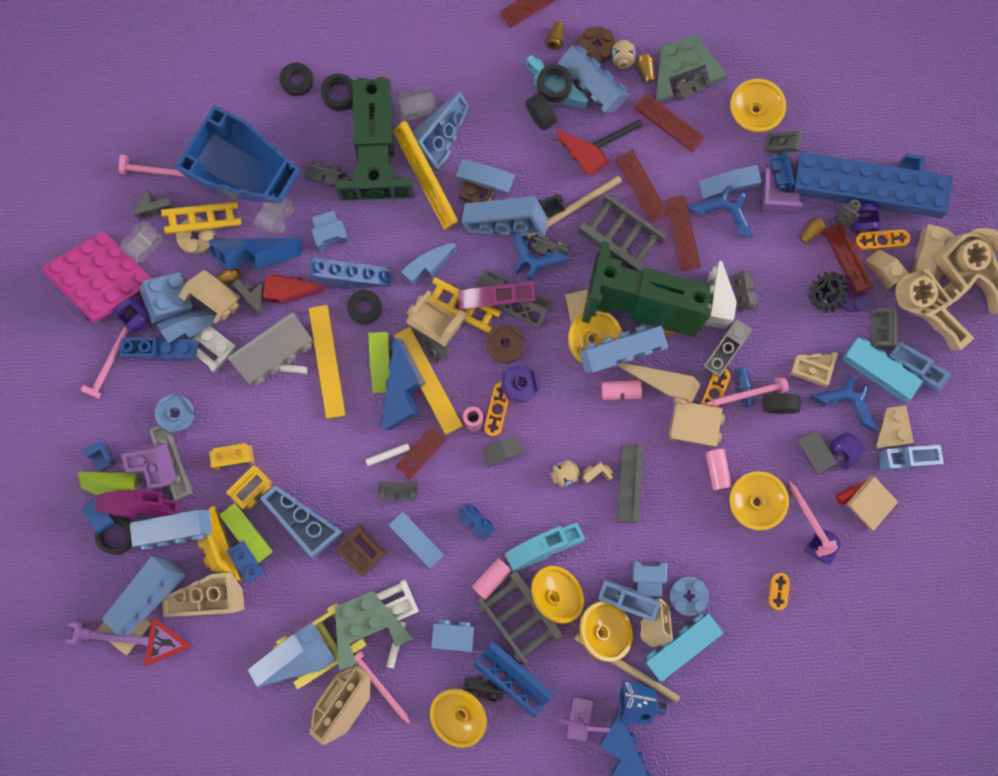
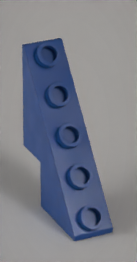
M299 237L209 240L211 257L227 270L247 263L260 270L302 255Z
M310 257V275L316 286L339 284L341 289L391 286L392 274L389 267Z
M395 338L391 346L393 354L392 359L389 361V378L386 381L387 395L383 400L384 415L380 420V426L385 431H390L420 414L410 393L426 384L404 340Z
M617 712L609 726L610 731L605 733L599 743L602 749L619 758L609 776H651L649 770L645 772L642 765L646 762L641 751L637 752L635 748L637 740L634 733H629L626 725H629V723H620V713Z

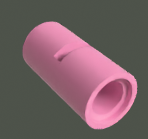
M641 380L602 381V400L641 399Z
M469 407L464 411L465 427L472 432L480 430L483 426L482 411L477 407ZM475 416L478 418V420L476 422H470L469 418Z
M717 449L705 452L713 491L731 488L732 483L725 450Z
M497 558L471 587L486 600L510 575L512 570Z

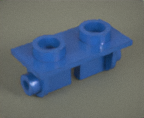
M784 150L780 156L772 154L770 163L773 172H780L774 174L776 187L779 188V191L786 189V192H789L795 185V176L792 174L791 160L787 155V151Z
M465 504L457 512L458 519L467 527L472 523L475 525L471 531L480 540L483 539L485 541L496 530L493 527V523L489 519L484 518L479 513L478 508L472 504Z
M244 540L240 543H235L231 546V549L226 551L247 584L265 573Z

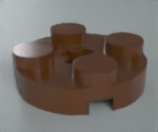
M588 27L581 35L579 45L588 52L586 55L590 59L594 58L599 63H603L612 56V47L615 45V39L610 30L603 27ZM599 42L602 46L596 49L592 43Z
M511 325L495 327L487 337L489 355L497 362L504 364L516 361L524 350L522 333ZM502 340H503V341L509 340V341H510V342H509V346H510V347H509V348H506V347H505V348H502V347H501V346H502L501 341H502Z

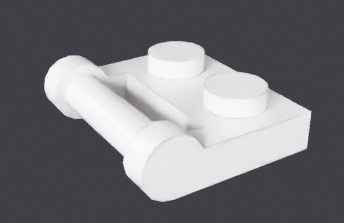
M211 326L197 333L193 338L198 341V345L199 343L203 344L218 356V359L214 361L197 348L196 357L207 364L214 373L218 371L237 348Z
M405 579L400 581V584L375 594L380 600L404 591V597L385 605L398 621L419 612Z

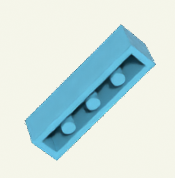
M858 337L855 339L841 358V360L904 403L912 399L923 382L919 379L918 374L906 370L899 361L891 360L884 351L875 349L864 338Z
M699 614L693 619L694 623L690 627L685 625L677 631L679 635L673 641L662 644L663 648L659 651L654 649L646 656L647 660L644 663L659 682L665 680L724 634L710 614Z

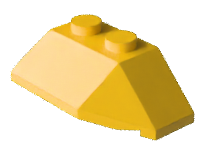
M214 506L209 507L212 534L204 536L205 539L197 540L199 548L204 550L206 555L204 562L207 568H210L212 571L217 573L231 572L234 578L241 582L244 580L243 576L226 552L232 547L218 509Z

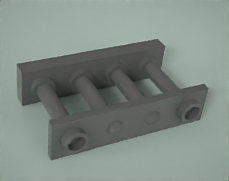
M605 193L602 198V202L605 203L603 208L591 223L586 224L583 222L578 229V233L598 248H600L602 241L609 242L608 251H611L612 258L621 260V264L628 269L642 272L645 266L642 264V260L656 241L663 244L666 235L661 228L652 226L619 203V200L614 195ZM612 208L620 216L608 232L602 235L597 232L596 228ZM627 219L636 226L623 243L617 246L612 242V238ZM643 230L651 237L636 256H631L627 253V249L640 231Z
M517 571L510 575L511 580L508 585L485 602L480 597L478 599L480 603L477 606L483 614H489L515 650L512 654L519 663L523 661L524 664H527L528 661L525 656L549 638L558 640L564 635L553 621L546 618L538 610L531 590ZM514 589L515 591L519 589L523 594L521 600L496 618L489 608ZM531 605L535 610L532 613L533 616L508 634L501 624L525 606ZM543 621L547 627L544 629L545 632L519 650L513 640L537 622Z

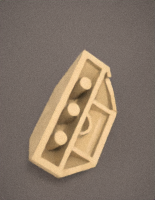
M357 665L336 674L313 708L309 734L322 745L346 734L370 699L371 676Z

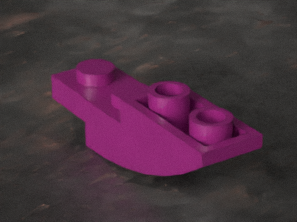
M534 281L458 291L460 310L536 301Z
M118 490L96 496L97 512L135 519L138 513L156 517L179 514L178 501L163 499L162 492Z

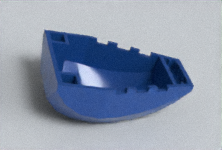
M215 104L174 167L184 176L214 194L265 203H282L301 172L292 161L277 150L273 144L268 142L246 120Z

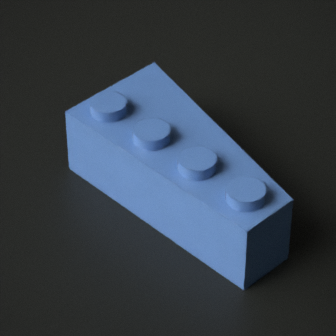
M571 46L558 64L566 67L574 80H580L578 82L579 86L583 90L592 93L591 98L603 105L601 109L604 112H616L630 96L626 92L627 88L620 82L617 84L613 80L614 76L609 71H603L600 68L601 64L596 59H590L586 55L588 52L582 46Z
M646 325L636 327L635 332L630 333L628 330L619 333L618 338L613 339L611 336L602 339L600 344L596 345L593 342L584 345L585 349L580 350L579 354L585 373H593L615 366L617 362L623 363L633 360L634 356L639 357L653 353L652 350L669 348L662 326L646 327Z
M276 485L260 498L261 502L311 560L315 559L342 535L341 530L312 512V510L299 503Z
M151 556L102 620L116 635L128 636L187 575L173 561Z

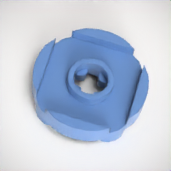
M168 395L157 403L155 421L163 431H166L168 434L181 433L191 426L194 420V408L187 398ZM172 410H173L174 412L179 411L180 413L178 414V417H177V418H174V417L171 418V417H170V415H171V412H170V411H172Z
M688 576L678 579L671 586L669 602L679 614L695 616L706 609L709 601V592L703 581ZM687 591H691V594H694L691 602H688L683 597L684 594H687Z

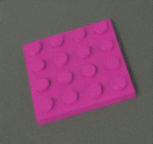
M104 231L42 267V272L93 323L113 312L121 302L141 294L139 289L142 282L152 279Z

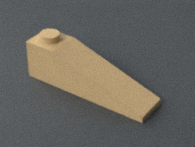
M931 224L923 228L912 272L929 269L939 283L944 273L933 260V257L955 235L946 228Z
M626 363L618 364L625 372L674 399V402L679 404L692 403L700 388V383L694 376Z
M231 572L208 575L199 581L168 594L162 600L163 617L225 614L245 609L243 589Z

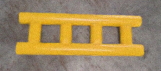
M233 201L161 210L162 217H168L170 225L164 226L165 234L241 225V218H234L233 209H238V203ZM225 210L227 219L215 221L214 211ZM206 212L208 221L196 223L195 213ZM187 214L189 224L177 225L176 216Z
M434 277L432 284L436 285L433 294L430 295L429 300L456 316L460 311L455 308L459 301L458 291L460 289ZM443 290L453 294L448 304L438 299ZM492 306L480 307V309L486 311V314L482 321L471 317L475 308L466 309L467 315L464 321L488 334L493 329V327L488 325L493 315L499 318L502 312Z

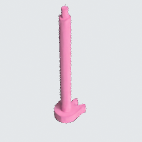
M120 154V174L136 171L186 177L175 169L129 164L128 156Z
M126 327L121 331L92 389L83 385L81 388L83 393L96 399L100 398L101 393L98 390L120 350L121 338H126L129 333Z
M784 377L774 378L776 384L716 398L708 402V406H716L778 390V393H786L789 390L788 382Z
M791 481L788 482L789 489L822 542L823 546L818 547L819 550L816 551L818 557L835 552L838 549L836 542L828 540L796 485H793Z
M361 651L354 656L357 665L371 676L370 681L399 717L408 724L410 722L407 718L408 715L361 658L364 654Z

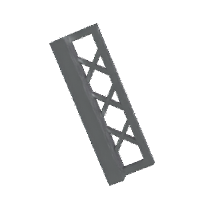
M486 269L480 275L475 288H480L481 284L495 286L512 284L513 282ZM535 294L536 301L520 303L524 309L522 311L516 310L513 304L498 305L497 307L540 328L553 303ZM535 311L541 314L539 321L533 319L530 312Z
M637 443V445L622 444L617 522H639L643 444Z

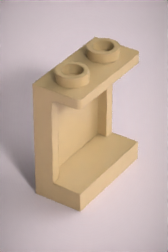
M203 270L186 282L178 296L184 301L192 295L217 313L213 321L216 324L221 320L225 321L230 313L236 312L240 306L238 302L241 298L240 295L206 270Z
M428 290L424 296L421 294L418 297L416 305H411L407 312L409 317L406 323L445 347L461 327L467 313L460 310L454 316L430 301L431 292Z
M675 402L668 441H684L710 446V448L714 449L717 447V444L720 445L722 433H719V429L724 424L725 415L722 414L723 409L686 402V404Z

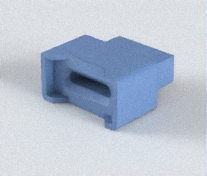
M334 210L312 217L315 228L311 231L318 251L324 250L326 245L335 242H349L342 220H337Z
M632 561V581L637 582L636 591L647 596H662V583H667V562H660L654 566L641 565L637 561Z

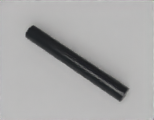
M638 119L592 143V145L601 148L643 126L642 122Z

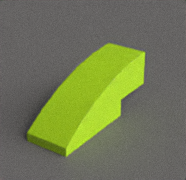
M388 332L368 333L373 394L387 393L386 381L390 374Z
M233 503L219 514L239 542L244 540L258 563L273 552L272 547L236 503Z

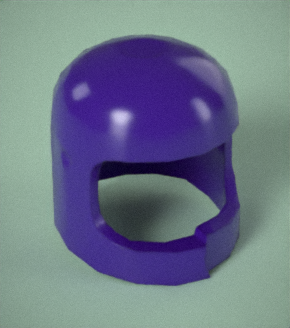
M870 202L861 203L857 211L860 216L853 223V231L855 233L881 231L878 206Z
M137 298L126 299L113 312V315L131 332H139L150 323L147 309ZM132 305L128 311L121 314V311L126 306Z
M845 432L833 440L830 449L833 455L839 451L844 453L846 462L842 467L847 471L866 450V447L853 434Z
M823 530L829 541L836 542L838 549L829 555L818 557L816 551L819 550L818 547L823 545L817 533H815L804 552L830 565L838 553L841 543L835 534Z

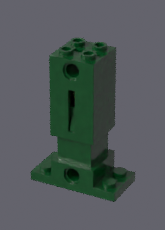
M378 77L376 79L358 78L357 80H352L354 147L359 166H354V181L347 178L335 181L340 201L414 198L412 178L401 176L395 179L393 166L391 165L390 156H395L393 91L390 79Z
M602 241L592 269L582 322L589 323L591 317L596 316L597 311L607 313L608 309L611 308L629 313V320L651 326H662L665 330L694 338L698 331H702L704 319H708L711 310L708 308V303H711L712 294H710L711 285L644 267L642 272L621 267V260L610 257L611 251H608L610 243Z

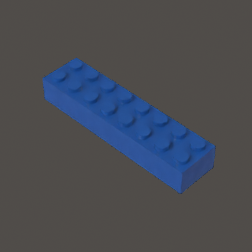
M801 152L797 159L795 185L793 186L792 193H800L801 196L849 203L855 199L860 204L866 202L874 203L879 209L942 219L948 213L953 176Z

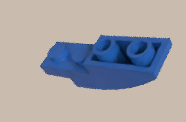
M121 338L119 356L161 361L196 360L198 341L195 339H175L168 343L166 339Z

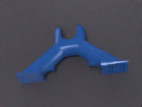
M730 185L724 189L719 198L689 205L688 209L704 215L706 212L712 214L714 210L721 208L731 211L734 218L733 224L738 228L737 232L753 239L754 235L741 208L746 198L744 191H742L739 199L733 202L728 198L732 188Z
M511 232L520 257L515 266V273L519 274L524 265L530 264L531 268L526 277L528 280L533 279L540 268L569 261L572 262L568 256L558 251H555L554 254L547 252L546 256L536 258L529 252L527 247L529 242L525 240L526 236H521V232Z
M854 377L847 380L843 389L812 394L810 396V399L819 402V404L821 403V405L823 404V406L828 403L835 405L837 401L848 400L854 404L857 411L856 417L860 418L859 424L862 427L864 426V428L866 427V429L873 432L879 430L876 428L864 400L869 387L865 383L860 393H855L852 389L856 379Z

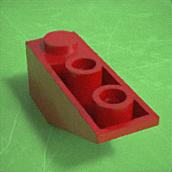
M561 130L556 131L559 134L558 140L563 146H568L570 149L568 153L575 161L578 160L581 166L579 167L585 175L589 174L594 177L611 163L599 147Z
M273 274L272 276H266L262 297L266 302L287 304L324 292L325 287L324 285L316 286L312 279L308 282L302 281V278L291 277L289 279L284 278L280 274Z

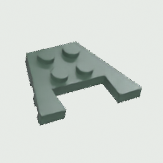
M697 34L661 46L656 96L658 103L674 98L671 80L707 68L711 84L728 79L724 70Z
M373 591L335 607L339 671L357 664L350 648V643L384 628H388L395 647L412 640L411 635Z

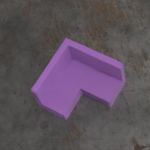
M766 168L762 175L761 211L798 213L803 206V203H800V193L779 191V188L776 187L774 174H771L770 169Z
M167 442L132 448L121 454L126 473L144 471L148 489L167 486L176 480Z

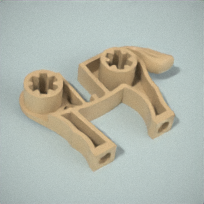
M978 228L969 233L956 235L933 257V260L950 281L943 288L929 269L917 270L906 274L897 282L896 300L899 306L926 320L935 331L944 337L950 350H962L974 339L946 310L948 306L962 297L974 283L978 284L983 290L989 312L991 314H998V263L994 252H998V231L989 228Z

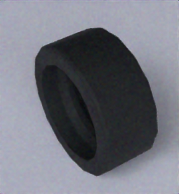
M551 64L544 67L538 75V93L542 94L548 102L555 103L563 101L569 96L572 89V76L568 69L559 64ZM552 74L562 76L566 82L565 88L557 93L550 92L544 87L545 78Z
M335 73L323 81L321 95L328 108L334 111H344L353 105L352 79L349 76ZM338 83L347 85L350 93L345 100L333 101L329 98L328 90L330 87Z
M537 93L526 100L527 110L541 130H546L556 124V115L542 94Z
M789 393L766 394L763 396V411L772 414L799 413L801 411V397Z
M113 517L114 524L121 525L126 530L125 542L115 548L107 545L104 540L106 529L99 534L95 532V542L103 552L118 555L125 553L132 547L130 522L123 518Z

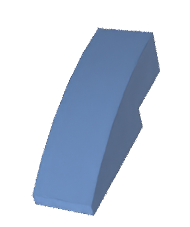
M462 159L456 174L457 178L506 195L509 194L515 179L514 174Z
M758 165L732 170L699 181L703 200L721 197L724 189L730 185L732 188L728 195L737 194L742 190L758 188L762 183Z
M451 243L424 253L401 271L402 277L413 286L425 273L432 277L457 251L456 245Z
M212 309L192 310L168 318L157 324L168 343L184 333L190 339L215 323L213 321L217 313Z
M902 342L898 343L889 356L891 360L899 361L906 370L918 374L919 379L923 381L922 384L938 394L950 379L951 373L933 364L934 360Z
M941 445L887 449L878 452L881 471L944 464Z
M404 512L389 524L393 531L430 569L444 556Z
M608 579L604 580L598 597L599 600L615 605L616 608L653 622L661 602Z

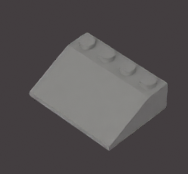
M292 312L230 355L228 359L252 387L254 385L258 386L265 381V377L279 372L281 365L290 364L296 360L298 354L309 351L314 341Z

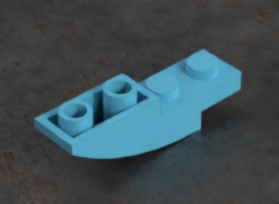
M531 55L526 59V68L535 75L533 84L537 87L538 75L544 68V64L539 58ZM555 74L547 76L544 80V87L550 92H560L566 85L565 79L562 76L557 79ZM572 81V89L569 96L560 102L571 107L586 109L588 97L583 91H579Z
M578 523L563 528L559 526L505 553V557L512 572L546 560L549 555L584 543L585 537Z

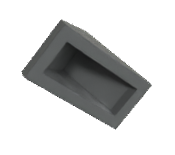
M518 436L499 440L482 449L489 468L525 454Z

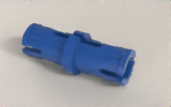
M747 367L735 369L739 384L737 386L738 391L752 390L753 385L750 383ZM753 396L742 399L743 407L755 405Z

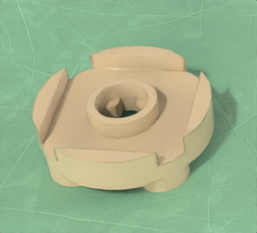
M195 216L196 223L207 222L205 219ZM188 219L183 221L180 225L189 224ZM214 229L175 233L177 243L181 249L188 254L196 255L209 251V240L214 239L215 236ZM194 232H195V233H198V232L200 233V234L198 235V237H199L198 240H196V239H192V240H191L192 234H193Z

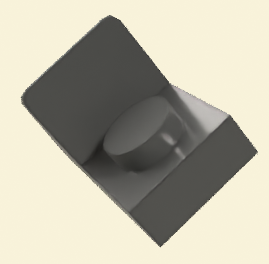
M800 131L769 133L764 150L779 156L786 150L788 157L792 158L793 152L799 151L804 134Z
M146 189L134 208L133 213L138 220L160 215L161 210L172 209L174 204L170 198L166 197L153 201L152 194Z
M237 279L233 283L234 287L261 316L264 309V299L262 297L264 285L260 284L252 291L246 282L242 284Z

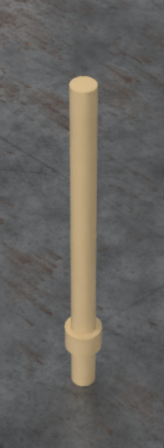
M619 176L613 178L566 207L565 211L556 213L548 218L546 230H548L549 226L621 183V178ZM529 233V236L526 237L530 239L538 233Z
M577 633L574 640L583 645L580 633ZM619 659L611 662L675 703L680 699L679 695L623 660Z

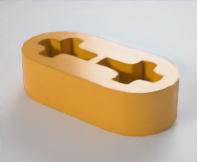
M776 573L770 579L768 604L773 610H783L788 603L790 580L784 573ZM779 576H781V580L785 581L780 586V590H778V583H775V579H779ZM778 593H780L779 599L782 600L783 603L779 604L778 607H776V603H773V599H777Z

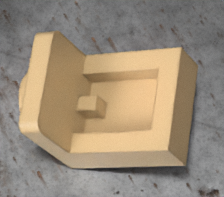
M600 462L595 467L591 465L584 470L582 480L587 485L602 473L610 481L613 478L611 475L613 472L607 464L603 465Z

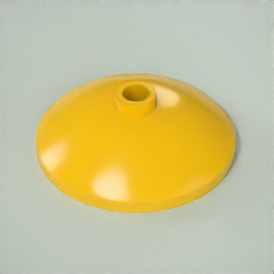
M750 79L735 89L730 101V110L734 120L742 128L751 132H767L775 128L782 121L786 112V99L781 89L774 83L765 79Z
M597 311L596 316H592L590 322L585 323L582 322L583 313H581L572 322L568 332V344L571 353L580 363H582L579 351L585 349L584 345L593 342L597 345L602 343L601 340L612 336L615 339L619 337L618 334L622 332L621 327L611 314ZM589 336H592V342L589 341Z
M760 471L751 472L739 478L733 485L729 498L730 508L734 517L743 526L752 530H767L775 527L784 519L789 507V497L783 483L772 474ZM754 499L759 500L758 506L753 503Z
M548 566L541 569L534 576L531 586L532 597L536 607L546 618L555 623L566 624L580 616L584 607V595L579 582L570 572L558 566Z
M604 601L592 604L585 610L580 621L581 640L586 650L594 658L603 662H613L624 657L629 651L633 638L632 626L626 613L616 608L615 605Z
M448 689L441 692L432 702L430 708L431 724L443 741L454 747L466 748L475 745L483 737L487 727L486 713L481 703L472 694L461 689Z

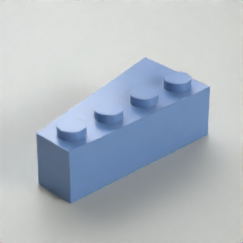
M527 196L523 198L466 203L462 224L468 233L493 234V231H497L503 235H510V232H521V236H529V233H538V237H545L548 218L536 197Z
M194 510L130 523L132 547L149 550L157 546H170V543H186L188 539H192V541L205 539L204 536L212 534L210 510Z

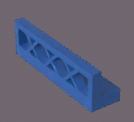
M493 641L473 664L474 667L533 718L536 717L542 707L554 695ZM484 657L491 663L492 668H486L480 663ZM497 673H503L507 681L498 679ZM512 686H518L521 689L522 695L514 693ZM528 699H533L539 704L535 710L529 706Z

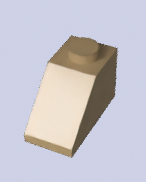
M880 249L864 260L887 290L897 284L902 276L909 274L897 258Z
M661 598L656 599L661 604L655 621L653 622L645 618L641 621V639L652 648L673 641L670 606Z

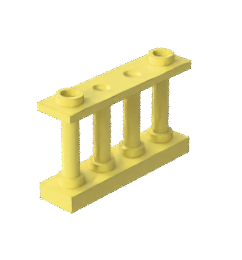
M337 603L327 609V614L312 622V624L318 627L336 661L318 672L297 677L298 680L293 682L297 689L302 688L338 665L337 645L323 624L324 621L332 616L336 620L335 607L338 606ZM287 636L276 641L277 645L273 649L288 639ZM362 638L349 645L352 653L355 654L368 644Z

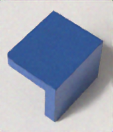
M906 153L899 161V168L923 171L925 156Z
M98 441L83 450L86 457L93 461L99 472L116 463L105 442Z

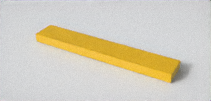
M402 122L393 130V133L443 229H449L459 221L407 122Z
M328 305L309 308L326 419L344 417L346 413Z
M409 327L393 335L394 339L404 340L426 383L420 388L445 436L462 428L461 421L412 329Z

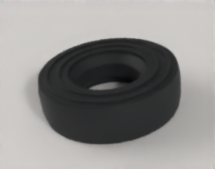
M298 62L290 63L280 73V84L289 95L302 96L311 89L313 75L306 65ZM299 73L303 76L304 79L300 85H292L289 80L293 74Z
M360 290L350 297L347 310L355 322L370 324L380 316L382 305L375 293L369 290ZM367 300L372 304V309L367 314H361L357 310L359 302Z

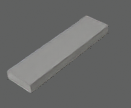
M159 426L149 429L153 444L166 442L168 444L176 475V480L168 484L174 501L193 495L194 492L173 435L163 431Z

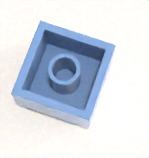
M180 273L148 279L142 282L139 290L152 324L191 311L193 306L190 298L184 301L178 297L185 286Z
M439 620L438 623L433 625L431 648L472 652L475 627H471L469 622H459L458 625H451V621Z

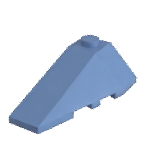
M457 92L412 132L429 166L435 170H438L449 157L450 146L457 138L455 135L457 129L462 125L469 109V104L461 92Z
M310 623L259 660L248 671L256 686L261 687L285 679L318 672L336 661L318 627Z

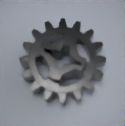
M825 271L823 277L817 275V282L812 280L814 287H809L812 293L808 297L813 299L810 303L816 309L825 313L828 310L834 313L835 308L842 309L840 304H847L844 299L845 297H850L846 293V291L851 289L846 285L848 280L834 271H831L830 274Z

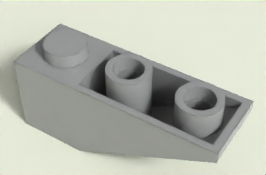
M736 319L704 367L720 377L752 332V329Z

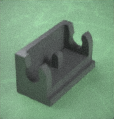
M877 308V310H872L871 346L877 349H893L898 345L897 308Z
M817 430L798 440L817 474L837 464Z

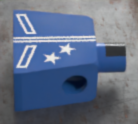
M624 680L619 692L620 723L651 724L656 714H666L667 703L656 701V691L654 689Z

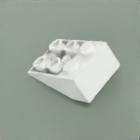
M719 261L715 267L713 266L707 278V283L711 285L710 294H712L711 303H708V308L711 310L708 319H704V325L726 329L734 321L736 299L723 262Z

